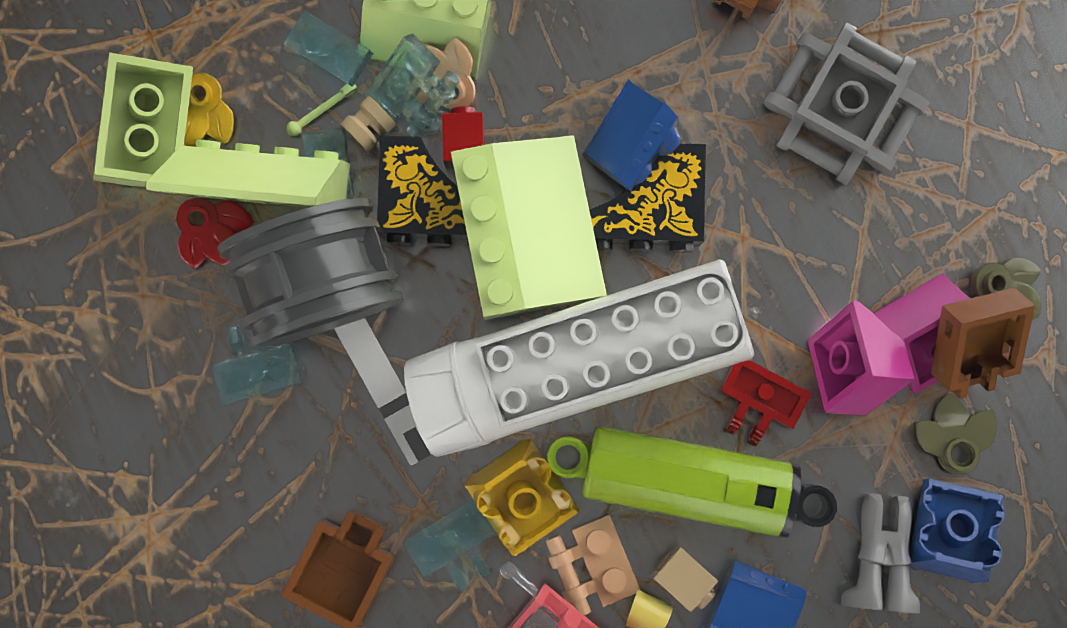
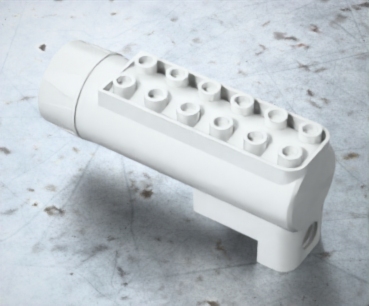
M718 259L481 337L462 342L457 341L414 357L405 363L404 380L409 405L418 431L428 450L435 457H440L487 445L491 441L516 432L752 359L755 353L726 263Z

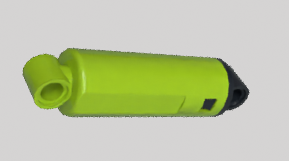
M597 426L594 429L591 443L580 441L574 437H562L557 439L548 451L550 469L562 478L575 477L584 479L582 494L584 498L782 538L789 536L794 521L811 527H823L834 519L837 512V501L829 489L815 484H801V467L799 464L605 426ZM565 445L574 446L580 454L578 464L571 469L560 467L556 461L557 451ZM811 494H817L822 502L821 510L817 515L809 517L803 509L804 500Z

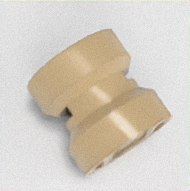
M368 96L360 103V110L355 115H348L340 125L368 153L377 145V138L382 133H389L396 126V123L374 99Z

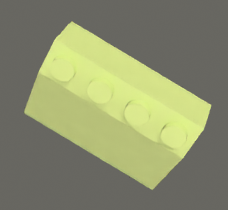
M574 135L492 143L451 152L485 321L607 296Z
M196 140L195 147L180 146L146 182V190L189 197L309 208L347 199L350 163L338 160L339 153L314 150V158L300 157L299 149L274 147V154L259 153L260 146L235 143L234 151L220 149L221 142Z

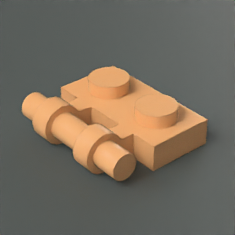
M609 514L571 529L577 542L575 546L566 549L561 535L554 536L545 541L551 554L548 557L552 569H557L565 588L562 591L564 599L583 615L591 612L586 599L590 594L597 592L602 606L605 607L636 594L637 589L640 590ZM583 557L591 579L580 583L572 562Z

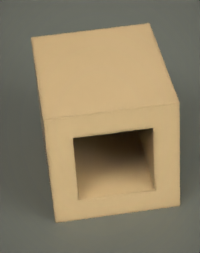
M678 544L673 547L650 574L655 581L690 612L696 606L703 609L717 592L713 587L717 584L718 580Z

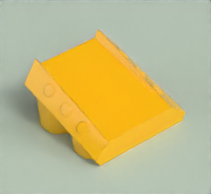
M532 439L518 441L516 446L478 472L472 473L464 485L474 499L479 511L490 522L512 556H517L578 514L580 510L556 474L550 469L548 462Z

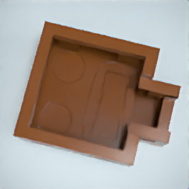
M1015 288L942 305L931 374L959 399L967 397L968 387L980 384L987 391L995 390L998 374L1002 378L1020 374L1035 305Z
M354 509L347 512L340 526L326 519L319 520L281 597L342 628H360L396 557L395 554L379 547L388 527Z

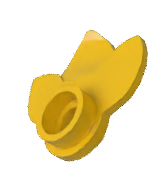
M207 73L192 74L184 146L194 147L196 140H202L206 134L224 144H227L232 137L234 126L233 112L221 100L222 89L219 82ZM199 85L206 91V97L202 101L198 100L195 96V89Z

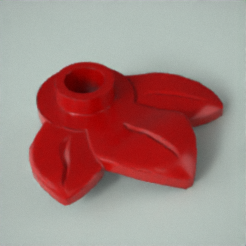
M190 198L180 205L176 216L177 224L182 231L177 244L179 254L184 262L193 269L199 267L206 257L216 263L226 265L230 262V259H223L219 256L218 245L235 235V233L247 229L254 223V220L245 208L235 202L225 200L212 204L204 198ZM198 210L204 214L205 221L202 225L191 223L189 216L192 211Z

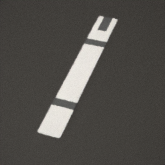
M363 318L334 328L408 463L414 465L432 455L418 431L407 393L366 319Z

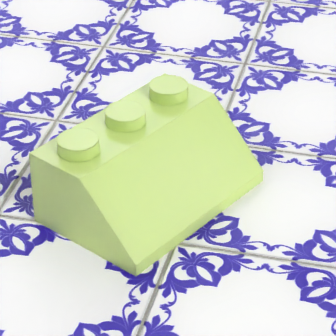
M363 0L359 56L364 59L412 68L411 49L415 44L430 45L444 52L449 42L454 38H458L470 51L473 60L470 77L476 80L491 9V0Z
M109 52L93 181L146 187L147 180L180 146H184L193 67Z

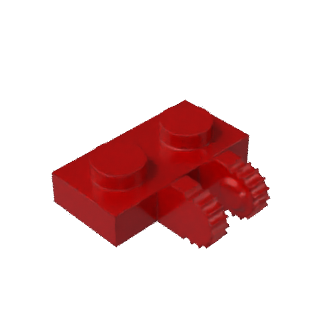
M751 360L734 364L719 389L721 393L739 402L725 427V431L732 435L738 431L749 407L761 413V416L750 430L747 443L756 447L771 420L789 429H794L812 393Z

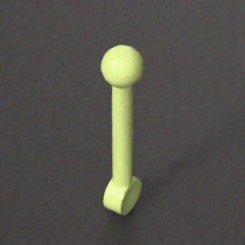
M354 82L343 86L340 92L299 121L289 122L286 126L287 133L290 136H298L305 125L342 99L353 95L358 90Z

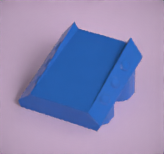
M628 78L618 97L613 102L610 111L582 152V155L586 160L631 191L635 185L642 183L651 174V162L656 156L668 155L679 146L681 139L676 129L678 127V116L665 102L662 103L633 84Z
M930 478L924 479L910 549L912 561L910 566L914 570H924L959 578L970 583L989 582L991 569L1001 561L1002 548L999 542L996 541L998 527L1004 521L1003 495Z
M734 561L723 575L707 615L705 628H795L805 603L807 590L759 571L747 564Z

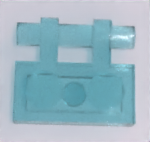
M412 33L402 38L366 94L374 99L394 121L405 114L411 120L406 128L408 134L420 137L424 130H430L437 121L436 114L440 108L448 105L455 96L454 89L459 84L460 78L454 72L447 71L442 79H438L433 72L441 61ZM421 89L429 96L424 104H421L416 99Z

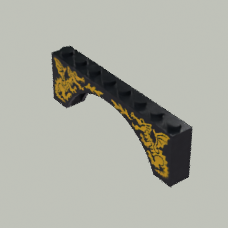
M380 136L377 219L380 230L377 234L381 238H387V244L411 245V239H427V245L451 246V240H467V246H469L458 186L437 166L422 138L417 136ZM679 144L672 153L658 156L652 164L651 174L642 183L635 185L631 191L627 189L612 200L589 209L597 250L609 251L613 250V244L629 245V251L650 252L653 251V245L669 246V252L691 253L694 252V246L700 247L704 242L706 144Z

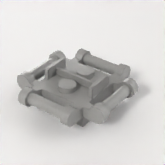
M847 22L842 27L832 46L813 35L802 34L796 44L798 51L774 92H769L763 102L769 110L790 118L776 146L786 152L790 149L837 175L835 179L844 185L849 183L862 159L867 161L876 170L890 174L896 164L894 157L918 115L924 114L929 105L928 100L905 87L908 83L907 79L917 61L908 56L901 58L855 32L857 28ZM848 46L849 48H851V49L857 51L858 53H860V54L866 56L867 58H869V59L875 61L876 63H878V64L884 66L885 68H887V69L891 70L892 72H894V74L891 73V72H889V71H887V70H885L884 68H882V67L876 65L875 63H873V62L867 60L866 58H864V57L858 55L857 53H855V52L849 50V49L846 48V47ZM817 57L823 60V63L798 105L789 100V97L811 58ZM896 102L902 105L903 110L879 150L872 145ZM801 126L808 128L807 131L835 148H843L849 151L850 154L846 161L797 135Z

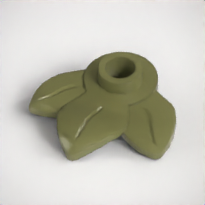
M1010 258L1002 265L999 263H986L973 273L971 289L977 297L1015 288L1035 305L1032 320L1038 318L1041 313L1040 297L1037 291L1031 287L1041 271L1032 261L1024 258ZM993 277L995 278V288H994V289H993L992 284H991Z
M946 394L935 407L933 421H919L916 423L917 441L924 451L938 456L941 466L947 472L955 475L968 474L977 467L980 460V452L991 446L994 442L997 429L995 412L992 409H988L970 416L968 410L953 394ZM955 447H960L964 454L959 462L954 461L952 458V451Z

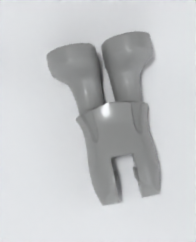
M866 493L861 509V550L857 559L861 560L860 574L856 586L843 591L841 606L920 614V602L911 590L909 565L912 564L909 554L912 518L909 498L906 496L893 497L890 506L889 526L882 525L883 501L881 495ZM881 565L889 566L888 585L884 596H882Z

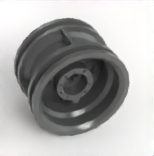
M351 198L301 209L245 229L218 245L219 256L223 259H230V262L225 265L224 271L227 278L236 280L247 314L241 320L243 329L253 330L255 334L254 337L248 340L251 350L282 345L320 334L382 312L404 300L402 291H392L391 285L397 281L395 271L389 270L377 234L380 230L378 219L368 218V215L373 211L371 199Z

